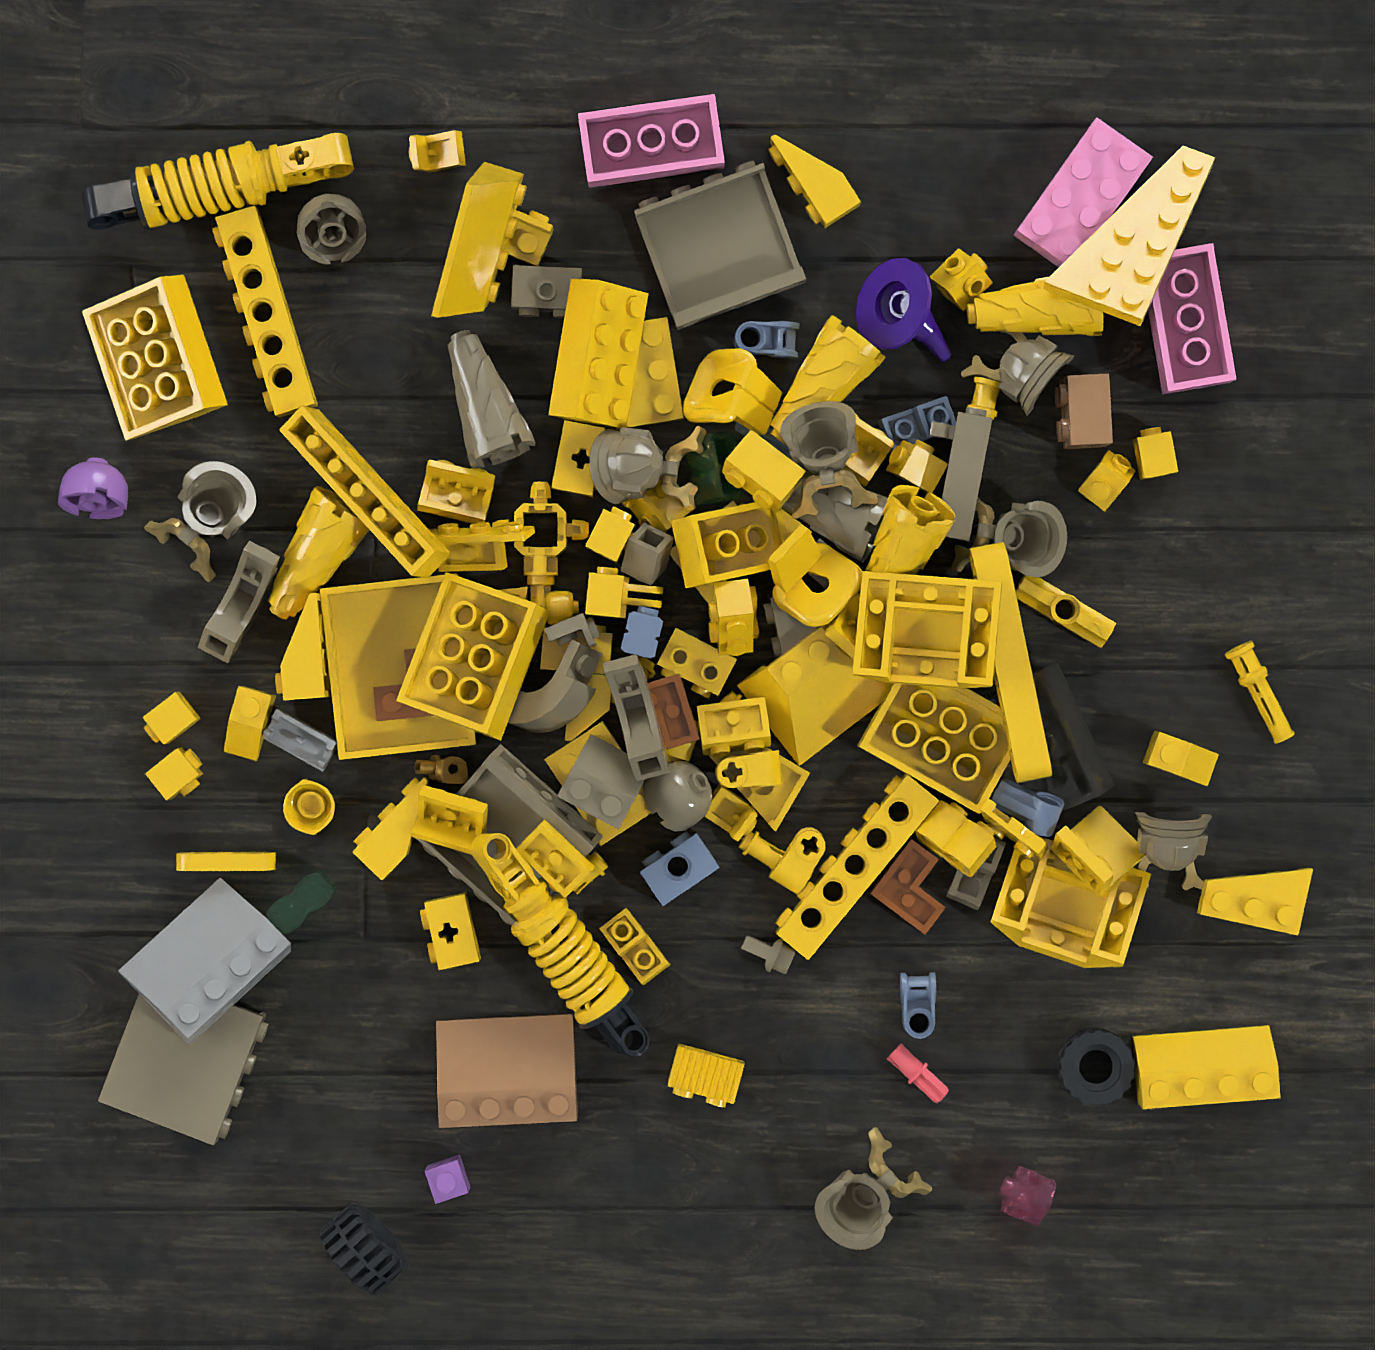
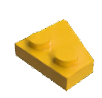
M987 798L980 811L984 821L993 830L994 836L1001 840L1004 836L1015 842L1013 848L1028 859L1034 855L1041 860L1048 851L1047 843L1014 817L1010 818L995 807L997 804Z

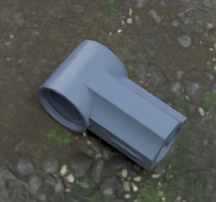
M1006 778L1000 782L992 797V801L997 804L995 807L998 810L1023 821L1024 826L1030 831L1045 837L1053 835L1064 806L1063 800L1053 794L1033 792Z

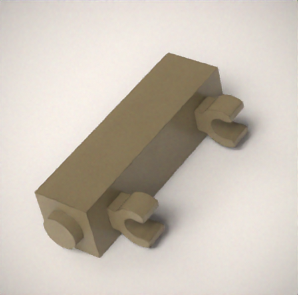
M966 407L965 413L958 412L956 426L933 421L931 424L929 436L953 440L942 500L955 513V522L946 536L949 538L970 540L993 419L986 417V410Z

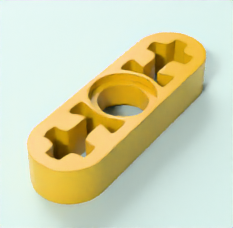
M276 852L176 853V870H276Z

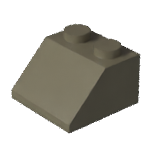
M590 734L557 797L619 829L645 779L635 780L626 752Z

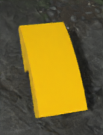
M627 908L599 928L642 985H645L670 966V963Z

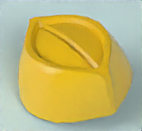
M307 778L289 790L283 803V812L288 823L296 830L310 835H316L332 820L335 811V802L328 789Z

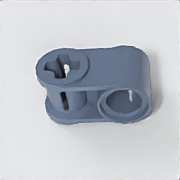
M787 321L745 322L734 333L735 348L747 350L756 356L782 359L798 358L799 353L795 351L796 330L800 329V323ZM748 329L755 331L759 338L758 344L755 347L745 346L741 342V332ZM783 333L785 334L784 347H783Z
M930 972L928 976H907L906 973H900L903 1028L914 1038H926L933 1032L935 1027V972ZM911 987H926L925 989H910ZM916 1013L925 1014L928 1020L926 1028L920 1032L913 1031L909 1025L910 1018Z

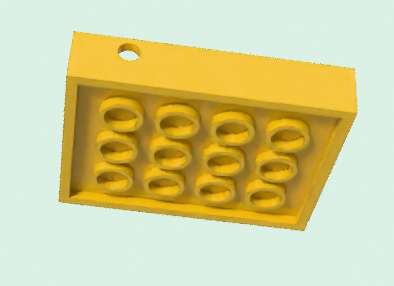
M444 575L320 589L339 760L478 744L476 731L436 716L385 721L376 720L373 687L403 684L407 674L404 650L417 648Z

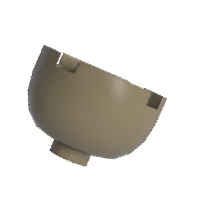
M322 194L314 197L302 208L298 215L297 236L302 251L310 259L322 264H331L330 261L340 259L342 262H345L358 254L366 242V224L360 209L351 199L339 194Z
M687 761L668 762L670 773L645 779L643 784L644 798L652 814L657 812L664 820L660 824L675 832L685 831L707 814L712 802V790L707 777L697 766Z

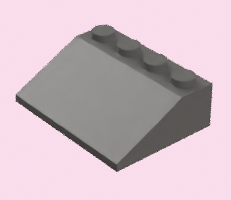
M219 878L119 969L118 972L190 1046L291 952V943L266 917L223 879Z

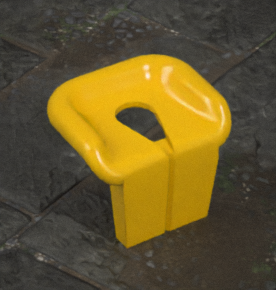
M741 348L719 349L708 354L698 366L683 403V414L688 421L693 423H728L734 420L758 435H766L774 416L773 413H775L782 396V391L757 368L756 359L750 352ZM725 380L735 384L732 391L712 396V391L718 382Z
M799 525L785 540V543H782L768 558L775 584L772 592L775 603L781 610L806 626L818 627L832 621L861 589V568L829 545L816 543L808 529L802 525ZM807 572L829 580V587L824 592L815 593L809 589L801 578Z

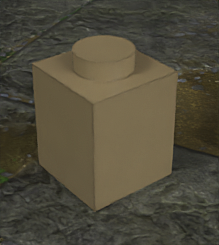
M644 523L628 539L621 572L651 586L667 568L674 537Z

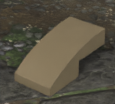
M995 838L996 848L972 877H968L959 870H956L946 897L978 910L991 877L996 871L1006 842Z

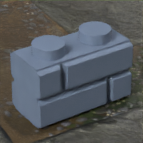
M638 606L637 612L629 613L626 625L628 633H624L621 649L624 652L646 658L655 657L658 646L656 638L660 637L663 621L658 617V610Z

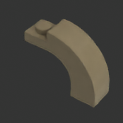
M251 541L247 543L227 592L204 627L198 645L199 649L229 663L250 629L278 571L276 566L280 556Z
M571 639L552 679L543 688L535 692L526 693L520 690L508 723L529 732L545 733L559 729L571 722L587 706L596 691L595 688L587 684L602 653Z
M637 654L604 662V672L616 704L628 760L635 780L640 781L670 773L654 703Z

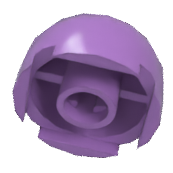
M89 458L87 462L78 463L68 469L63 476L58 505L63 510L79 516V510L92 512L90 514L92 519L120 517L123 515L124 509H127L128 485L121 472L109 465L106 460L102 458Z

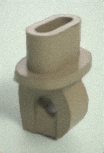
M746 936L741 948L766 959V971L770 972L771 969H774L783 974L787 973L796 952L794 948L783 944L784 940L781 938L772 946L754 937Z

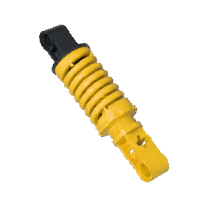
M331 133L320 138L298 141L283 146L272 144L269 145L268 149H262V151H256L253 143L246 141L245 144L229 147L227 150L229 158L226 157L223 149H218L215 152L217 160L214 161L211 152H205L202 156L204 162L202 164L200 157L196 154L191 155L189 159L191 166H188L186 158H178V169H175L173 161H165L164 177L160 166L156 163L150 167L131 166L130 179L105 185H93L82 191L87 226L94 230H103L115 225L140 220L145 231L152 230L153 227L166 225L168 220L175 223L179 222L181 217L184 220L192 219L194 214L197 217H203L207 211L209 214H216L219 212V209L224 212L230 211L232 205L238 209L243 208L246 203L247 205H266V194L270 191L279 190L280 193L286 192L288 187L309 184L329 178H341L351 174L354 167L348 137L342 133ZM152 175L153 180H148L147 176Z
M483 833L478 835L471 845L472 856L486 873L494 889L506 901L503 907L507 913H512L514 918H516L511 927V933L518 938L523 946H530L528 954L531 957H537L536 965L544 968V976L551 978L550 983L553 988L559 989V997L567 999L566 1006L574 1010L577 1025L581 1029L596 1026L610 1048L617 1054L629 1056L643 1054L649 1046V1034L626 1004L634 991L624 981L622 976L615 971V967L608 961L607 955L600 951L599 944L593 941L592 934L585 930L584 923L577 920V913L568 908L567 899L560 893L550 894L548 889H546L547 883L543 878H536L530 865L521 857L506 835L501 833ZM491 840L495 842L497 847L496 854L492 858L487 853V845ZM630 1031L633 1036V1042L627 1048L624 1040L626 1034Z

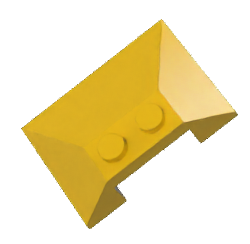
M862 571L852 674L896 684L957 689L992 687L1002 582Z
M829 623L817 627L767 667L763 664L737 684L747 699L765 697L769 728L799 766L880 705L893 683L853 675L854 659L825 635Z
M1040 837L1048 846V851L1041 860L1034 855L1028 859L1014 849L991 923L1018 946L1083 968L1123 967L1151 873L1132 868L1098 897L1051 850L1052 840Z

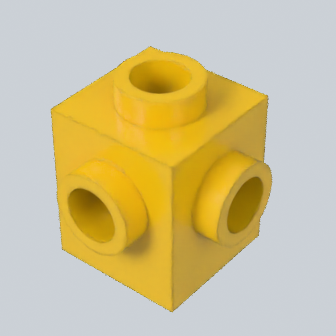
M959 248L930 276V279L942 295L962 311L966 309L967 304L973 302V298L978 297V294H982L993 283L985 273V270L988 268L985 262L975 253L969 256Z

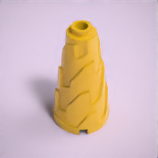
M1049 277L1039 278L1034 282L1011 286L999 291L978 294V297L973 298V303L966 305L968 324H975V328L981 329V332H1041L1042 335L1083 334L1099 336L1102 335L1101 332L1103 331V312L1044 290V282Z
M833 315L825 322L813 348L797 372L793 384L783 400L782 406L770 423L774 428L770 434L784 445L785 441L781 437L780 430L783 421L788 415L812 403L843 401L886 358L876 347L851 327L845 328L841 325L842 321Z
M909 485L894 487L883 509L882 515L884 517L873 542L875 548L865 571L916 575L919 569L923 570L935 549L939 548L955 522V513L951 507L929 491L925 498L916 496L920 489L918 487Z
M321 486L314 487L310 494V498L296 524L297 530L284 554L285 560L274 581L272 593L268 599V602L271 604L269 610L285 620L289 616L295 617L304 608L309 594L316 593L322 585H325L330 580L343 560L350 557L367 532L370 531L337 493Z

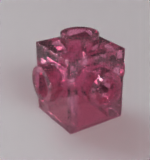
M1019 1166L1012 1178L1006 1176L999 1192V1195L1004 1197L1000 1211L1010 1214L1016 1219L1039 1226L1051 1207L1057 1182L1035 1171Z

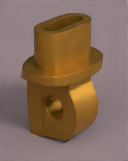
M432 755L430 761L416 760L415 773L429 774L431 780L447 784H465L468 781L467 764L459 757L448 756L441 759L439 755ZM451 764L455 766V772L453 774L449 773L448 768Z

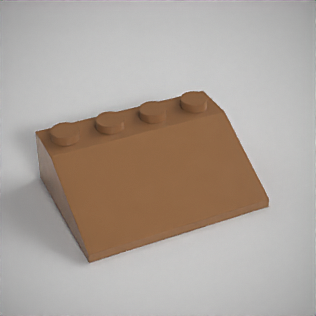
M573 1014L436 1021L439 1128L577 1121L578 1105Z

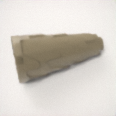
M470 330L453 334L450 337L452 341L448 344V350L452 362V375L462 423L464 444L470 466L474 468L485 467L482 459L490 457L492 465H496L529 451V445L535 446L533 434L520 414L507 386L500 378L498 371H496L489 355L487 356L477 334H471Z
M805 470L806 473L801 484L782 506L783 510L792 515V509L801 501L805 480L812 475L817 476V474H812ZM840 485L818 489L812 495L813 501L818 505V514H805L798 519L810 525L809 528L835 543L838 549L863 563L875 547L873 542L884 517L882 512L888 498L877 494V504L862 503L859 507L853 508L851 503L853 494L848 487Z

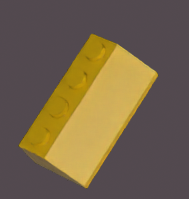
M1269 1025L1132 1036L1137 1102L1142 1109L1281 1098L1278 1062Z

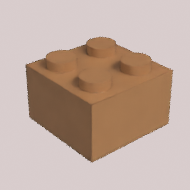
M1109 373L1066 376L1060 381L1059 386L1055 387L1056 408L1061 407L1062 419L1056 423L1057 441L1063 442V449L1101 448L1112 444Z

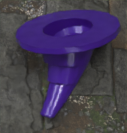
M895 258L877 266L865 280L857 300L856 320L858 330L863 338L881 350L897 349L915 339L918 342H922L941 363L947 361L952 355L930 311L932 290L929 277L921 265L907 258Z

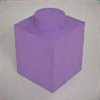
M460 1154L427 1165L425 1169L435 1204L464 1195L470 1190L471 1186Z

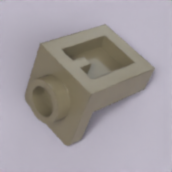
M584 613L544 629L549 642L557 640L559 646L570 642L571 639H577L576 631L581 629L590 648L596 646L594 638L600 636L593 618L586 619Z

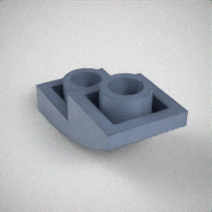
M945 396L880 419L878 424L880 430L894 442L893 447L889 451L891 453L896 446L900 445L902 440L915 444L917 439L925 441L933 438V436H929L932 421L956 426V420L949 400Z

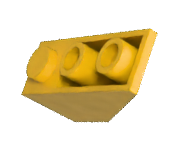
M777 135L770 137L772 147L768 151L778 166L784 164L790 173V176L786 179L795 194L798 196L802 193L808 201L809 205L805 209L815 224L821 222L824 228L860 206V199L842 172Z
M415 777L401 791L406 797L397 806L391 802L377 816L381 820L380 824L373 831L367 827L354 840L358 846L354 849L353 853L381 880L385 879L409 854L413 840L411 829L418 817V794L423 785H429L430 780L427 777H424L421 781Z

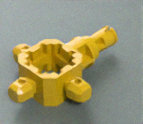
M533 482L530 498L534 499V504L523 503L514 512V521H521L524 526V514H557V547H524V541H514V547L524 556V576H527V585H530V601L546 609L545 596L548 592H551V585H554V576H558V556L567 548V537H572V540L588 538L589 523L584 520H572V523H567V513L558 504H548V499H551V489L548 482ZM509 519L497 520L492 523V527H502V524L509 522Z

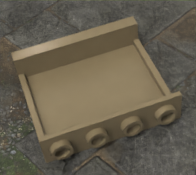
M754 161L737 166L735 168L736 173L723 177L722 173L714 174L703 179L704 185L694 189H691L690 185L679 187L671 191L672 197L659 201L658 197L649 198L639 203L640 209L634 210L635 218L677 330L806 282L802 266L800 267L767 179L764 163L755 165Z
M501 744L488 756L456 794L488 804L486 833L506 835L515 848L544 819L584 857L603 838L601 833L563 799L557 797L553 790ZM417 839L422 843L424 850L428 854L441 860L454 877L463 880L473 889L474 894L481 901L489 903L498 911L504 922L509 925L514 924L516 918H514L512 913H507L503 907L506 901L494 889L488 876L471 854ZM493 840L487 845V853L492 858L497 851ZM532 868L537 879L543 878L534 868ZM547 885L546 889L552 894L554 891Z
M139 994L98 1102L215 1145L219 1137L226 1138L232 1120L227 1118L231 1106L237 1107L243 1095L244 1087L239 1085L244 1073L250 1075L257 1056L253 1055L252 1051L256 1041L262 1043L269 1024L265 1023L264 1020L267 1013L261 1012L259 1014L234 1004L189 1046Z

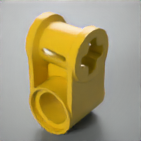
M779 750L724 758L715 768L716 780L720 785L727 788L782 785ZM730 762L733 763L734 768L740 769V775L735 776V782L730 783L729 777H723L722 770L728 769V763Z
M805 827L799 830L786 851L782 854L778 864L771 870L769 877L798 895L807 884L815 866L824 854L825 841L822 834L812 827ZM812 836L816 837L815 843L818 848L816 850L810 848L807 852L803 851L804 845L801 842L803 838L810 840Z

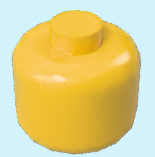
M551 591L546 594V610L550 611L546 622L549 625L572 618L574 614H579L578 601H573V595L570 591Z

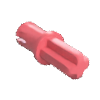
M902 1043L887 1057V1060L909 1079V1084L913 1082L934 1103L940 1102L947 1095L948 1087L926 1068L928 1066L926 1062L924 1064L920 1062Z

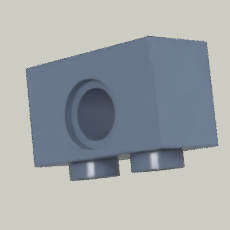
M685 831L670 842L673 846L672 849L663 855L658 850L642 861L645 867L640 870V873L662 906L720 868L697 832L690 836ZM673 857H682L687 861L688 868L684 874L674 875L669 871L668 862Z

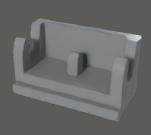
M281 708L275 710L270 725L263 732L265 740L322 772L337 748L336 739Z

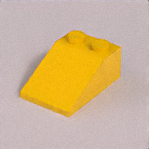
M756 502L690 515L671 521L685 588L769 571L768 558L788 538L781 508L775 513L771 509L762 508Z
M319 593L309 594L280 665L281 673L275 674L277 694H283V700L332 697Z

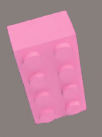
M715 94L578 113L589 188L724 168L725 161Z
M1096 117L1016 230L1014 236L1060 267L1113 215L1153 157Z
M1213 243L1176 249L1148 309L1162 394L1226 384L1236 380Z

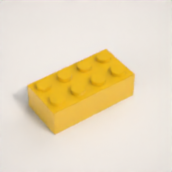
M570 280L548 415L598 427L619 429L627 427L648 293L601 280Z

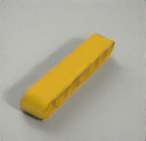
M1004 542L969 548L974 580L1002 582L994 680L1016 782L1021 783L1052 776L1051 763L1006 546Z

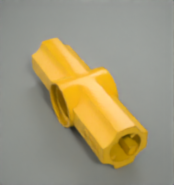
M1024 575L1015 588L1017 600L1100 649L1108 640L1116 625L1114 621L1083 604L1074 596L1066 594L1039 577ZM1061 600L1068 601L1072 606V614L1065 620L1059 618L1055 612L1056 604Z

